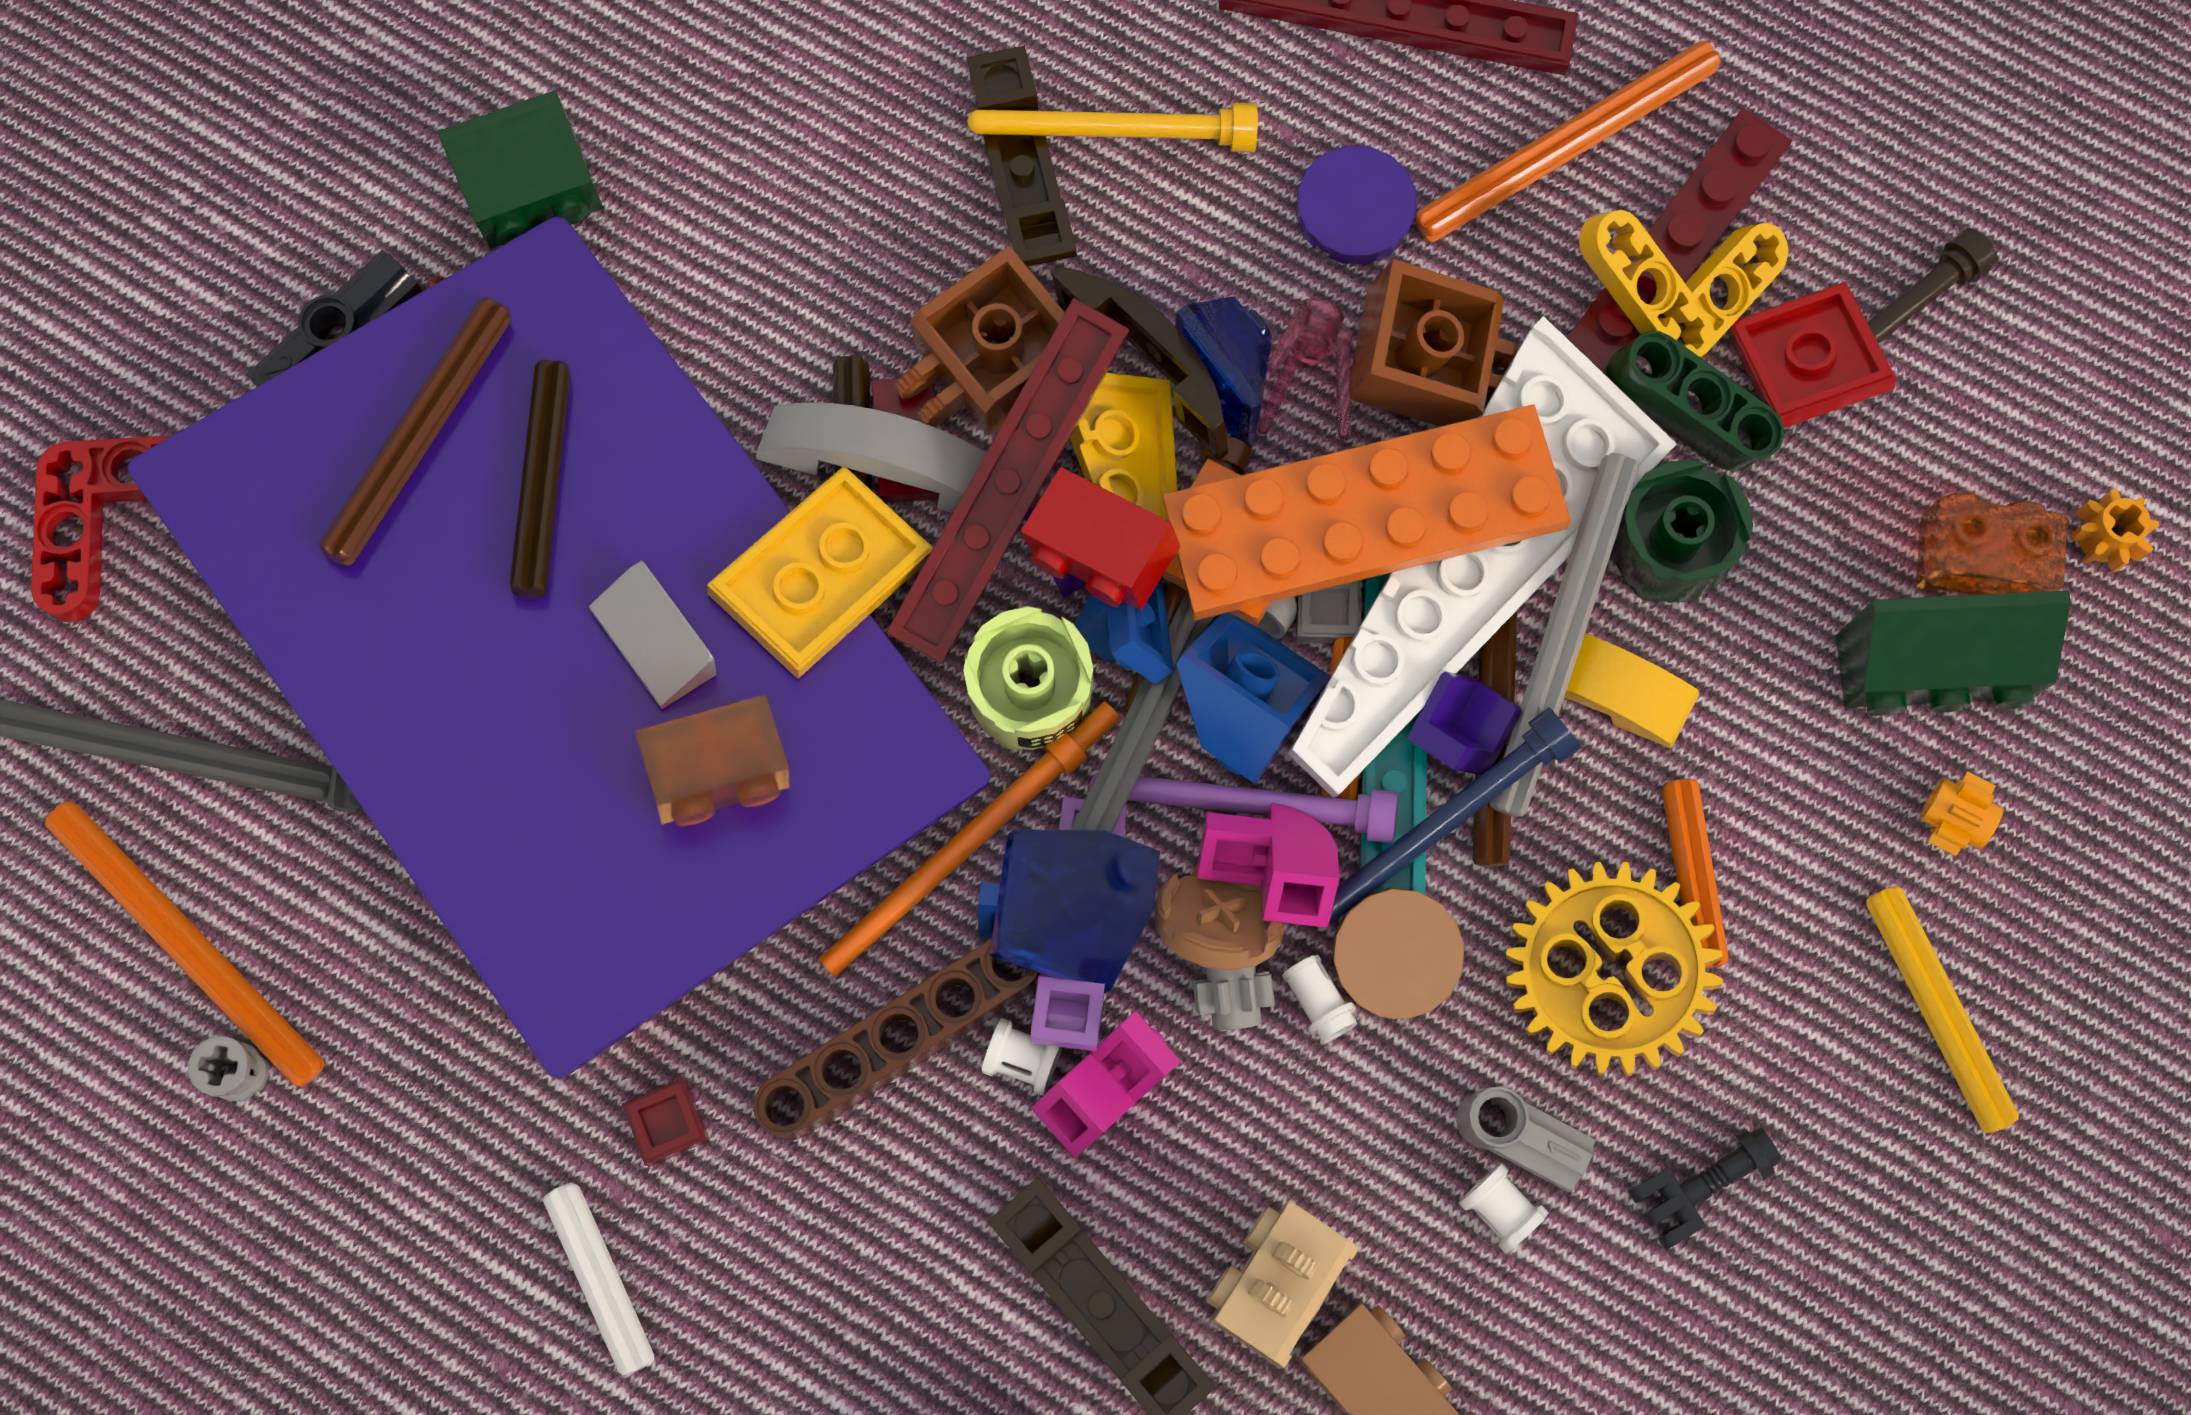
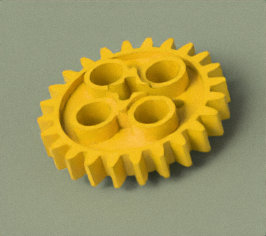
M1595 862L1592 881L1584 882L1581 876L1572 868L1568 870L1569 889L1563 892L1549 881L1544 884V891L1549 901L1547 907L1531 900L1527 901L1525 909L1535 921L1533 926L1514 923L1512 927V933L1526 943L1525 947H1515L1506 950L1507 960L1523 966L1522 971L1515 972L1506 977V984L1508 987L1526 989L1527 993L1513 1004L1514 1012L1520 1013L1534 1010L1536 1017L1527 1028L1528 1035L1533 1036L1548 1030L1552 1036L1546 1053L1550 1056L1559 1051L1564 1045L1572 1048L1570 1067L1576 1069L1582 1063L1585 1056L1589 1055L1595 1057V1067L1598 1076L1604 1075L1610 1059H1618L1625 1076H1632L1635 1057L1642 1055L1646 1063L1653 1070H1656L1660 1067L1658 1048L1664 1046L1675 1056H1681L1684 1053V1048L1677 1034L1682 1031L1689 1036L1699 1038L1704 1030L1692 1016L1693 1013L1713 1015L1717 1008V1005L1710 999L1701 995L1703 990L1718 989L1723 984V978L1705 972V966L1720 961L1722 951L1702 948L1701 942L1706 940L1714 932L1715 928L1713 924L1693 926L1690 920L1695 916L1700 907L1698 901L1687 903L1682 907L1674 903L1680 888L1679 883L1674 882L1662 892L1654 889L1656 870L1650 868L1640 883L1631 881V870L1628 862L1622 863L1616 879L1607 878L1601 862ZM1611 908L1627 910L1633 915L1637 930L1627 938L1617 939L1611 937L1603 931L1600 925L1601 915ZM1583 922L1588 927L1608 959L1616 961L1623 957L1628 962L1623 974L1624 978L1637 994L1652 1007L1653 1014L1646 1017L1640 1013L1630 995L1617 978L1612 976L1603 981L1598 976L1602 960L1596 951L1574 930L1575 923ZM1559 947L1576 949L1585 961V969L1573 978L1559 977L1550 970L1547 964L1548 956ZM1655 959L1668 961L1675 967L1678 973V984L1669 991L1654 990L1645 983L1642 977V967L1647 962ZM1610 998L1616 1000L1623 1006L1626 1012V1023L1622 1028L1615 1031L1601 1030L1592 1023L1589 1017V1007L1599 999Z

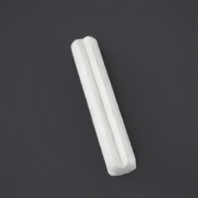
M573 1183L559 1186L544 1196V1205L617 1371L622 1375H630L651 1364L654 1361V1353L580 1187Z

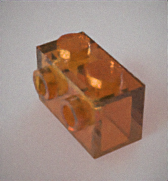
M1952 493L1940 497L1920 517L1916 587L1970 595L2058 591L2064 586L2068 514L2045 511L2044 505L2030 501L2013 502L2007 505L1984 503L1980 496L1971 493Z
M766 694L635 731L639 752L661 825L675 821L678 826L694 825L711 818L715 814L714 809L741 802L743 807L763 805L776 799L780 795V790L790 788L789 766Z

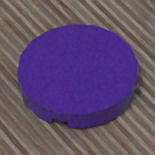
M1344 146L1324 153L1307 168L1297 192L1296 219L1305 239L1315 249L1318 246L1322 251L1330 254L1329 258L1343 264H1369L1390 256L1409 234L1417 213V191L1408 171L1391 155L1370 146Z

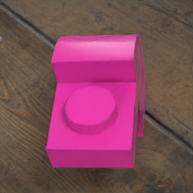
M1271 803L1267 819L1206 812L1197 859V879L1259 885L1262 889V918L1264 921L1328 928L1340 879L1337 845L1330 832L1320 822L1308 814L1288 806Z
M1135 1011L1097 1046V1051H1092L1030 1109L1071 1155L1076 1158L1173 1070L1181 1060L1167 1046L1162 1035L1150 1027Z

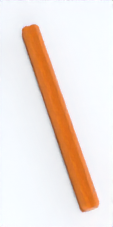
M1697 42L1419 209L1414 220L1417 230L1427 242H1436L1714 74L1721 62L1719 53L1714 50L1710 42Z
M64 801L58 804L46 816L45 826L292 1084L300 1087L306 1086L321 1073L325 1063L317 1052L79 805L73 804L71 801Z

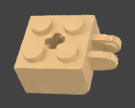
M1291 1201L1280 1207L1278 1212L1269 1206L1266 1210H1263L1242 1243L1252 1250L1242 1269L1239 1271L1232 1265L1229 1268L1227 1267L1206 1300L1207 1303L1216 1308L1209 1319L1210 1323L1275 1367L1280 1368L1286 1367L1292 1357L1290 1353L1300 1336L1317 1314L1345 1264L1351 1261L1359 1250L1350 1240Z

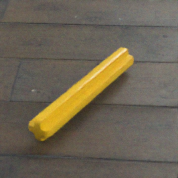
M1892 886L1873 894L1867 899L1866 905L1981 1130L1985 1133H1991L2012 1125L2019 1119V1114L1903 889L1899 886Z

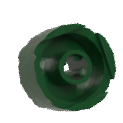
M1695 460L1670 461L1645 473L1631 491L1612 549V556L1625 581L1632 586L1635 594L1641 599L1649 602L1661 600L1668 603L1694 601L1713 591L1744 554L1746 544L1750 540L1753 529L1750 503L1738 483L1726 473L1721 477L1713 470L1703 468L1705 463ZM1687 533L1689 538H1685L1682 534Z

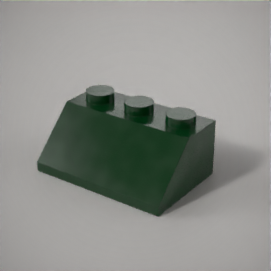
M2069 590L1872 600L1835 635L1844 707H1867L1868 715L1885 716L1904 712L1907 710V705L1930 704L1931 711L1935 713L1964 710L1971 706L1970 702L1993 701L1994 708L1999 710L2018 709L2034 704V698L2054 685L2057 680L2071 605Z

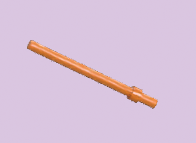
M1103 701L1069 734L1065 733L1057 740L1046 744L1043 747L1046 752L1045 755L818 958L822 965L836 978L1061 773L1064 772L1069 776L1087 760L1088 757L1085 752L1121 720L1116 711L1107 702Z

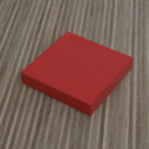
M1846 281L1740 318L1728 329V336L1759 399L1779 415L1784 428L1895 389L1896 377Z

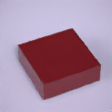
M685 1078L622 1103L645 1166H652L710 1141L691 1089Z

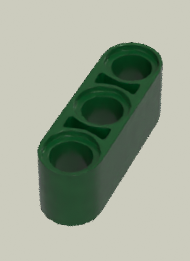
M1661 331L1646 332L1620 348L1609 359L1606 367L1607 377L1651 420L1716 466L1726 471H1740L1773 455L1781 447L1784 439V426L1779 415L1771 407L1673 337ZM1636 355L1645 358L1649 362L1652 369V378L1645 376L1639 370L1636 363ZM1687 390L1699 398L1702 405L1701 414L1694 411L1689 405ZM1738 426L1749 434L1751 449L1746 448L1740 442Z

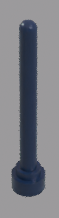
M1548 707L1529 721L1528 724L1531 729L1522 735L1524 743L1339 884L1329 924L1336 921L1364 897L1379 888L1542 762L1547 767L1555 760L1562 764L1582 747L1555 712Z

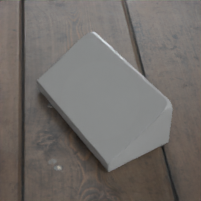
M642 560L631 566L589 606L590 612L661 709H664L716 675L714 657Z

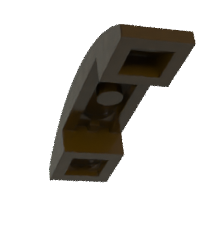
M1025 45L966 57L977 110L1039 111L1037 92ZM982 134L1010 247L1027 267L1077 257V249L1064 198L1060 196L1046 137Z
M1060 267L1052 274L1059 306L1062 310L1066 312L1072 299L1075 298L1127 327L1129 334L1126 339L1175 385L1173 395L1178 421L1218 460L1228 454L1223 413L1215 384L1204 362L1184 334L1154 306L1118 284L1078 270Z
M1039 1177L987 1221L1148 1415H1186L1216 1388L1214 1383L1152 1313Z

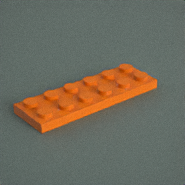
M1535 404L1163 494V505L1167 520L1172 523L1180 543V548L1176 554L1194 621L1566 530L1571 522Z

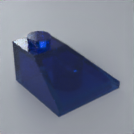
M1235 296L1187 304L1176 311L1175 327L1182 335L1184 334L1195 348L1209 371L1220 399L1225 429L1231 437L1239 439L1253 448L1256 440L1270 355L1271 332L1263 318L1253 309L1247 312Z
M1105 830L1011 831L1007 835L989 956L1058 979L1105 984L1104 993L1111 991L1153 913L1160 850Z

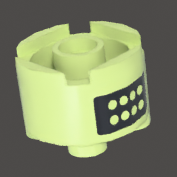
M1023 607L1004 611L981 626L974 637L973 644L968 650L963 672L972 714L984 731L995 738L1000 745L1011 750L1043 748L1046 744L1057 740L1065 733L1069 734L1089 715L1093 693V664L1088 643L1073 623L1063 617L1059 619L1052 614L1042 613V609ZM1030 671L1034 679H1040V684L1036 687L1028 688L1025 683H1020L1019 674Z

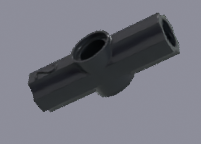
M381 250L333 295L318 296L307 302L300 311L299 326L254 366L246 376L258 387L423 292V290L397 260L389 253L387 254ZM346 325L341 335L335 339L325 340L326 335L331 329L336 326Z

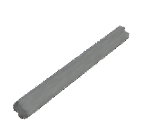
M1610 453V455H1605L1601 459L1520 706L1522 712L1513 728L1504 757L1525 742L1522 735L1531 729L1528 722L1542 711L1550 707L1557 716L1559 715L1639 469L1637 461L1618 453ZM1543 763L1538 764L1490 801V807L1508 816H1524L1527 813Z

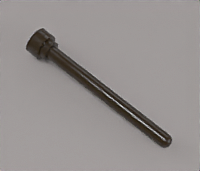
M1966 228L1945 244L1944 254L1939 258L1940 265L1867 322L1878 344L1955 283L1963 285L1967 281L1971 283L1977 282L1995 268L1998 264V256L1991 242L1979 231Z

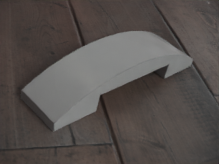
M810 402L774 406L757 449L756 459L815 476L822 461L939 493L937 509L953 513L986 452L943 430L900 415L853 405Z

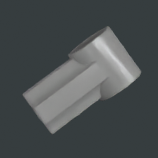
M1502 1086L1486 1088L1465 1097L1459 1105L1456 1115L1457 1129L1462 1138L1472 1147L1489 1150L1566 1192H1571L1579 1179L1584 1175L1593 1156L1595 1139L1527 1104L1515 1091ZM1486 1100L1497 1103L1505 1113V1128L1497 1137L1487 1134L1479 1124V1110Z

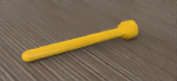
M1231 103L1230 109H1219V115L975 110L968 116L967 124L973 133L986 135L1218 139V145L1229 146L1230 152H1255L1258 111L1256 103Z

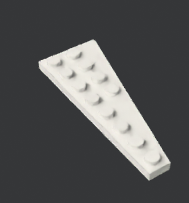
M1544 316L1526 335L1480 417L1535 404L1571 519L1569 527L1566 530L1390 573L1288 751V754L1333 798L1337 797L1424 707L1440 675L1445 671L1456 674L1570 556L1601 459L1605 455H1610V453H1618L1637 461L1639 469L1632 487L1633 490L1644 474L1652 470L1677 444Z

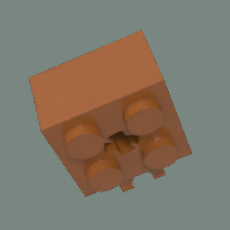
M1007 246L917 311L910 320L914 345L924 356V359L915 364L912 369L907 370L905 374H902L897 383L894 384V389L903 400H908L927 389L939 379H942L948 387L937 394L935 398L930 399L921 408L917 416L918 419L924 424L936 427L943 420L948 419L965 407L989 436L1003 425L1065 312L1014 250ZM995 339V341L998 344H992L989 342Z
M1393 259L1367 288L1345 398L1440 427L1478 418L1484 412L1485 401L1489 402L1503 377L1491 373L1492 366L1507 370L1521 346L1498 338L1504 298L1498 291Z

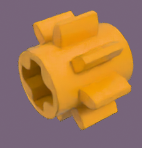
M2111 489L2100 499V503L2089 500L2076 511L2079 518L2086 523L2070 534V539L2079 541L2083 552L2086 554L2084 559L2086 564L2094 560L2108 562L2111 571L2117 572L2129 563L2130 558L2140 561L2152 552V546L2143 538L2159 527V522L2150 519L2149 513L2144 507L2145 499L2143 497L2136 500L2120 498L2118 490ZM2113 527L2117 531L2116 534L2111 530Z
M1968 771L1962 780L1958 779L1956 783L1942 777L1928 797L1919 818L1931 825L1929 831L1932 833L1927 842L1954 856H1957L1961 848L1965 849L1967 845L1982 850L1994 834L2004 812L2003 807L1992 802L1994 799L1992 793L1996 785Z

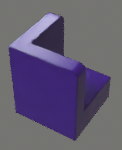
M1445 671L1440 675L1407 739L1453 770L1482 775L1494 765L1522 710L1520 706L1479 680Z

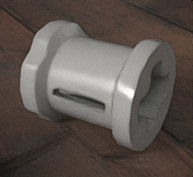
M215 1036L202 1041L193 1050L188 1061V1075L192 1085L201 1093L232 1102L249 1100L255 1093L265 1087L269 1077V1064L257 1047L226 1036ZM238 1062L235 1075L227 1074L224 1077L221 1076L223 1064L229 1065ZM205 1063L209 1064L208 1070L204 1068ZM251 1069L254 1071L253 1076L249 1075Z

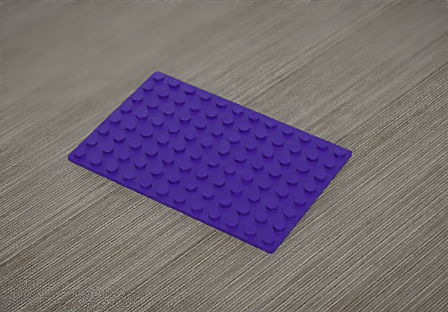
M556 216L546 220L136 456L128 464V472L547 1074L554 1079H563L978 794L989 784L990 771L870 614L797 679L707 594V584L791 511L572 226L563 217ZM486 297L505 306L509 310L510 324L355 562L350 566H343L326 557L319 547L321 539L477 302ZM540 360L562 361L568 365L571 377L547 593L538 599L521 598L513 595L509 583L534 368ZM641 560L652 572L715 660L716 675L664 709L659 707L589 610V606L631 566Z

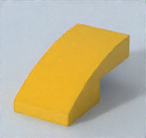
M1585 633L1564 698L1610 715L1613 725L1672 748L1700 694L1698 689L1661 667L1616 645Z

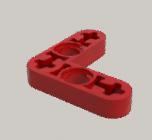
M171 436L68 441L54 444L42 454L36 469L31 591L33 600L44 612L60 622L73 623L83 620L94 611L100 597L103 503L146 501V497L136 483L124 484L119 482V467L127 458L140 455ZM71 462H75L82 468V473H76L71 476L69 489V486L59 479V474L69 472ZM70 494L79 500L81 504L71 502ZM68 518H80L83 524V531L78 541L66 547L56 546L53 535L58 524ZM58 560L61 562H66L67 570L62 568L54 561ZM68 578V580L78 586L77 592L67 594L65 604H63L53 596L55 591L65 589L66 579Z

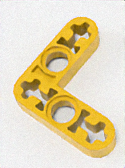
M1617 210L1595 214L1586 220L1581 228L1579 237L1580 251L1585 261L1639 333L1661 331L1677 340L1681 334V329L1677 323H1684L1686 329L1681 336L1686 344L1683 345L1699 357L1705 355L1776 278L1785 266L1788 257L1787 240L1783 232L1776 225L1762 223L1739 227L1727 237L1690 279L1684 283L1639 220L1630 212ZM1614 228L1617 234L1612 241L1615 250L1609 251L1606 246L1611 239L1608 229ZM1755 241H1758L1761 246L1758 250L1754 244ZM1756 253L1759 262L1746 264ZM1629 256H1635L1636 259L1633 260V261H1630V260L1628 259V257H1629ZM1739 264H1746L1742 268L1737 266ZM1644 270L1652 274L1656 281V295L1650 304L1643 302L1637 293L1638 277ZM1717 276L1721 277L1728 287V300L1722 309H1718L1710 298V286ZM1663 313L1666 318H1658V315Z

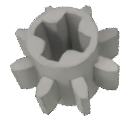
M1255 966L1237 970L1206 968L1207 979L1193 980L1196 1012H1198V1015L1211 1014L1212 1025L1215 1030H1233L1262 1024L1260 1007L1275 1006L1272 975L1269 974V971L1256 972Z

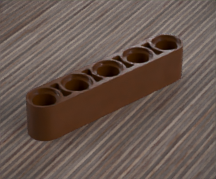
M1004 932L996 935L774 1075L759 1087L754 1098L753 1111L757 1122L765 1131L783 1140H798L806 1137L1029 995L1037 987L1041 971V957L1036 944L1028 936L1019 932ZM1009 950H1017L1024 953L1031 962L1028 973L1017 981H1005L994 973L996 959L1002 953ZM954 985H963L975 994L972 1008L960 1017H949L939 1010L941 994L948 987ZM898 1020L910 1021L918 1028V1038L915 1045L903 1053L888 1051L883 1044V1035L886 1028ZM843 1055L858 1058L861 1064V1075L858 1081L847 1089L831 1087L827 1079V1071L830 1064L836 1058ZM786 1091L800 1093L804 1101V1111L801 1117L791 1125H777L771 1115V1106L774 1099Z

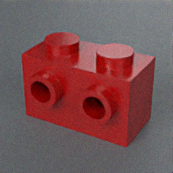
M1062 467L1057 471L1020 531L1032 552L1031 561L1040 569L1060 579H1063L1066 573H1069L1087 583L1085 585L1086 590L1100 601L1113 607H1118L1123 601L1140 611L1180 548V543L1171 522Z

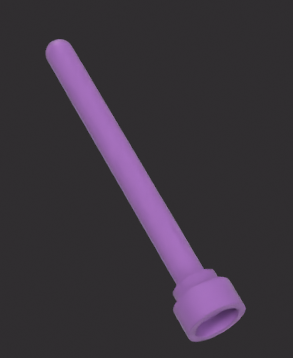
M1096 773V774L1091 778V780H1090V789H1091V787H1092V785H1093V783H1094V781H1095V779H1096L1098 773ZM1139 776L1128 800L1268 816L1270 804L1274 803L1302 811L1318 822L1355 826V833L1367 834L1368 841L1394 843L1399 792L1372 789L1371 795L1359 794L1358 800Z

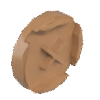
M1193 867L1192 875L1183 876L1178 879V872L1169 877L1159 890L1155 905L1154 927L1163 943L1183 959L1206 968L1223 970L1257 966L1272 957L1282 942L1286 923L1263 920L1262 889L1259 885L1197 879V867Z
M1390 887L1367 895L1347 911L1334 933L1332 960L1339 983L1357 1005L1379 1017L1406 1020L1431 1012L1451 995L1462 975L1465 948L1458 924L1441 903L1417 890Z

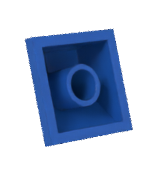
M1229 612L1220 614L1189 646L1176 663L1201 748L1216 757L1225 769L1244 776L1254 784L1280 753L1331 678L1330 675L1260 628Z

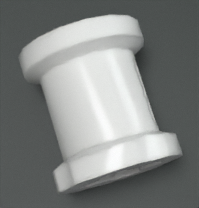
M1001 1018L988 1046L982 1066V1073L993 1076L996 1072L1032 1084L1034 1093L1044 1096L1055 1073L1063 1047L1030 1043L1029 1034L1013 1029L1011 1021Z
M1501 1162L1471 1188L1458 1204L1465 1211L1473 1209L1500 1238L1498 1247L1506 1254L1523 1241L1545 1219L1549 1212L1542 1205L1534 1207L1506 1177L1509 1169Z

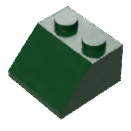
M556 90L437 131L474 221L489 248L505 245L552 217H563L570 225L585 220L590 213L603 209L582 148Z

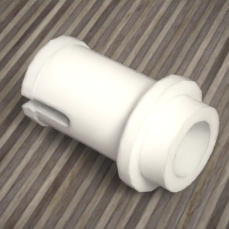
M1313 955L1289 968L1282 977L1285 982H1288L1312 1023L1308 1027L1310 1034H1318L1322 1042L1327 1043L1340 1037L1357 1025L1352 1015L1356 1007L1353 1002L1347 1004L1344 1002L1322 965L1319 955Z

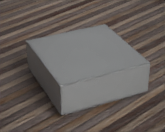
M1362 580L1297 595L1296 642L1334 644L1336 638L1354 637L1361 625Z

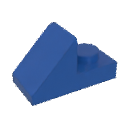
M1161 580L1141 611L1123 601L1118 607H1113L1100 601L1092 594L1089 596L1074 625L1088 643L1090 650L1107 662H1118L1126 669L1135 670L1153 684H1157L1174 672L1164 590Z

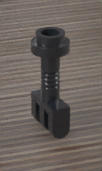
M1761 1127L1756 1128L1752 1132L1743 1128L1735 1133L1733 1139L1738 1147L1736 1150L1719 1159L1716 1164L1713 1163L1711 1168L1706 1167L1705 1171H1700V1174H1695L1680 1184L1669 1167H1666L1628 1191L1635 1203L1650 1198L1656 1191H1659L1664 1198L1663 1202L1643 1214L1650 1227L1672 1214L1678 1220V1225L1668 1228L1658 1237L1665 1250L1706 1226L1695 1207L1709 1199L1712 1194H1717L1718 1191L1723 1190V1187H1728L1729 1183L1733 1184L1753 1171L1762 1181L1775 1174L1773 1167L1783 1160L1776 1146Z

